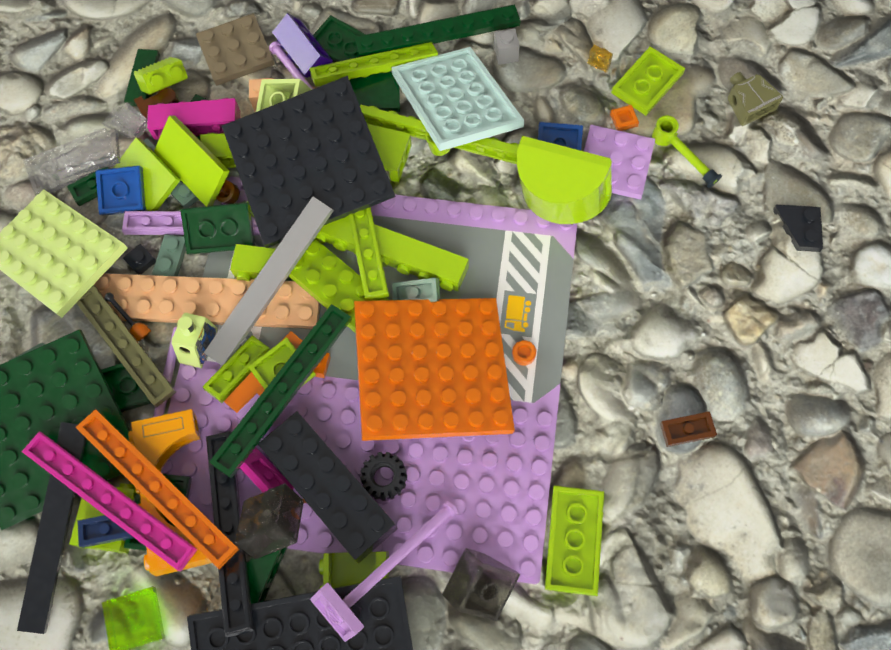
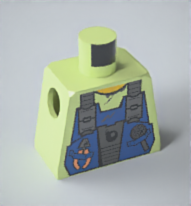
M184 313L178 320L177 329L171 344L179 363L202 369L207 357L204 351L214 339L218 330L208 318Z

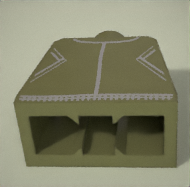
M738 72L730 78L733 87L729 93L728 101L742 127L777 110L783 99V96L761 75L756 74L746 79L741 72Z

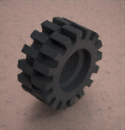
M378 452L376 456H369V461L365 460L363 463L364 468H361L360 479L365 490L374 499L386 501V499L390 498L392 500L397 494L399 496L402 493L401 490L406 487V469L403 462L395 454L393 456L390 452H386V454ZM382 467L390 468L394 473L392 482L385 486L377 484L374 480L376 471Z

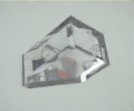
M127 102L114 107L102 124L127 138H133L136 136L140 137L145 132V124L148 119Z

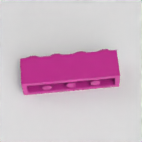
M235 98L148 105L147 128L154 140H158L168 117L176 116L195 136L208 133L224 134L222 126L240 119V109Z

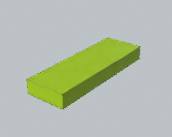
M252 335L204 384L203 389L220 403H223L251 373L248 366L268 352L270 348Z

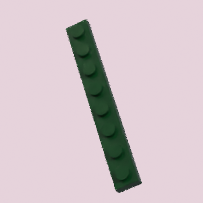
M514 4L354 37L358 56L363 57L429 42L435 44L518 27L521 20Z
M332 304L329 306L209 461L212 466L232 479L351 322L350 315Z

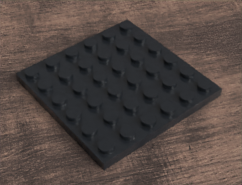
M348 76L222 126L266 248L281 243L312 197H315L333 210V213L324 225L396 197Z

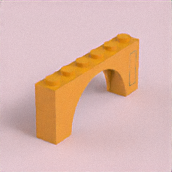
M192 409L131 422L132 431L128 433L130 443L160 472L168 459L177 450L191 442L200 440L197 416ZM135 487L136 493L140 494L141 503L138 504L197 548L178 528L170 525L162 513ZM147 548V554L144 555V565L147 571L149 570L154 576L177 572L174 567ZM198 549L183 570L212 562Z

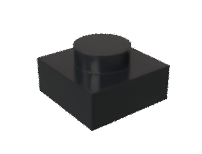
M141 244L123 257L125 262L138 275H142L156 262V259Z

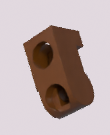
M164 88L156 95L143 100L142 96L134 99L146 123L148 120V105L180 102L175 91L171 88Z

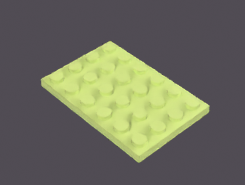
M43 189L0 232V270L62 318L128 248L120 240Z

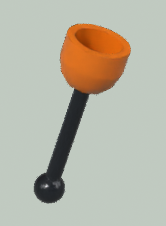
M112 293L105 294V300L111 302L131 325L130 332L138 342L151 332L144 323H135L115 301Z

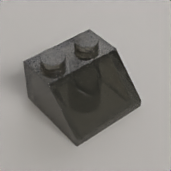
M465 548L442 595L459 612L497 621L520 574L484 553Z

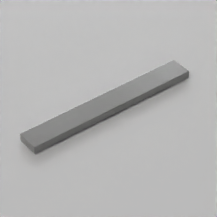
M315 197L311 198L204 351L207 356L223 366L237 351L333 213L330 207Z

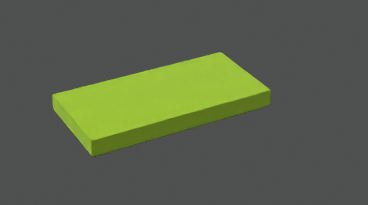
M169 116L154 153L205 206H213L229 170L176 116Z
M553 486L545 590L598 596L604 491Z

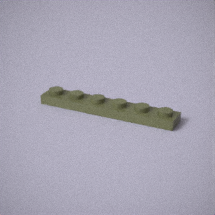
M93 285L80 298L77 305L151 403L158 407L175 394L176 390L105 300L97 287Z

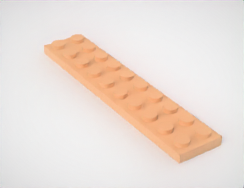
M104 273L94 286L97 287L103 297L106 293H112L115 301L133 321L177 323L184 313H190L206 317L214 325H223L254 280ZM285 281L254 326L312 329L319 321L321 303L295 281ZM108 302L120 319L126 321L112 303Z

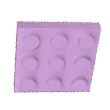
M591 125L584 152L611 159L612 193L641 200L655 139Z

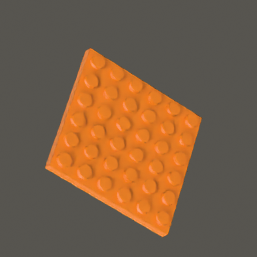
M496 298L439 299L436 302H431L429 299L354 301L362 441L513 434L515 429Z

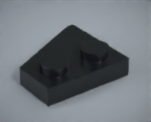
M776 204L773 212L775 215L778 214L784 225L782 227L786 234L791 237V242L797 251L821 252L823 249L821 207Z

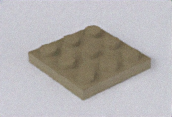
M254 13L196 33L216 86L275 65Z

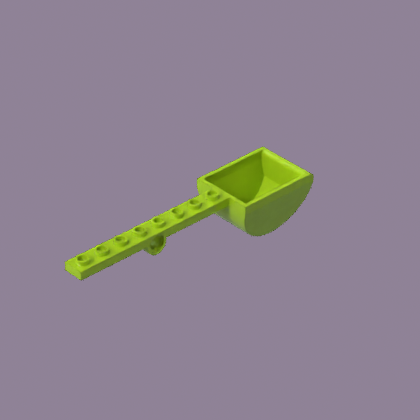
M360 106L366 123L409 133L412 137L427 140L430 151L436 156H443L450 151V149L439 151L423 123L418 118L402 116L394 111H383L375 106ZM522 136L519 144L506 143L495 137H490L453 147L517 164L522 193L527 206L537 216L549 222L576 224L592 219L605 209L612 196V161L607 157Z

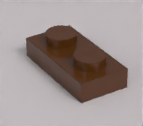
M710 411L669 419L660 423L666 447L717 436Z

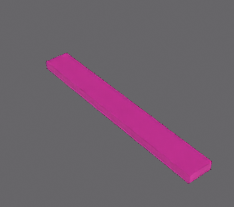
M39 431L23 449L22 452L177 571L181 572L198 550Z

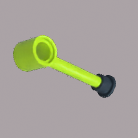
M669 115L660 117L652 133L655 143L659 146L672 144L704 176L702 179L708 184L707 187L711 188L722 178V175L717 174L713 169L710 170L677 137L679 124L674 117Z

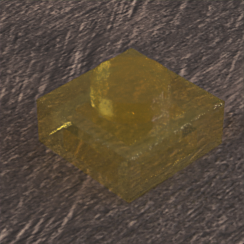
M593 45L589 53L588 64L606 73L610 68L613 53L605 48Z

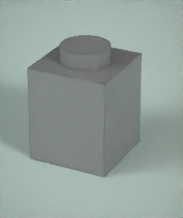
M516 29L494 32V50L498 65L519 62L520 45Z

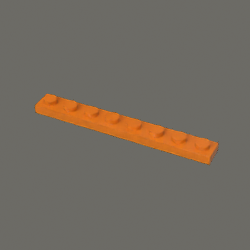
M96 409L76 426L219 570L239 550Z

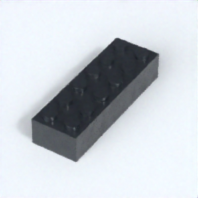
M298 411L258 443L260 448L358 564L398 529L391 518Z

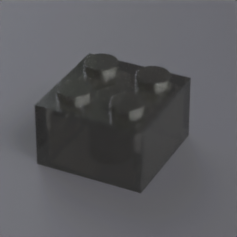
M285 483L248 498L243 502L234 543L254 560L297 543L304 500Z

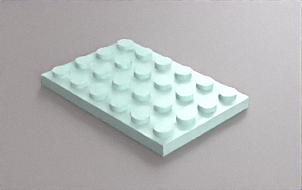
M471 47L392 67L393 77L439 151L524 127V119Z

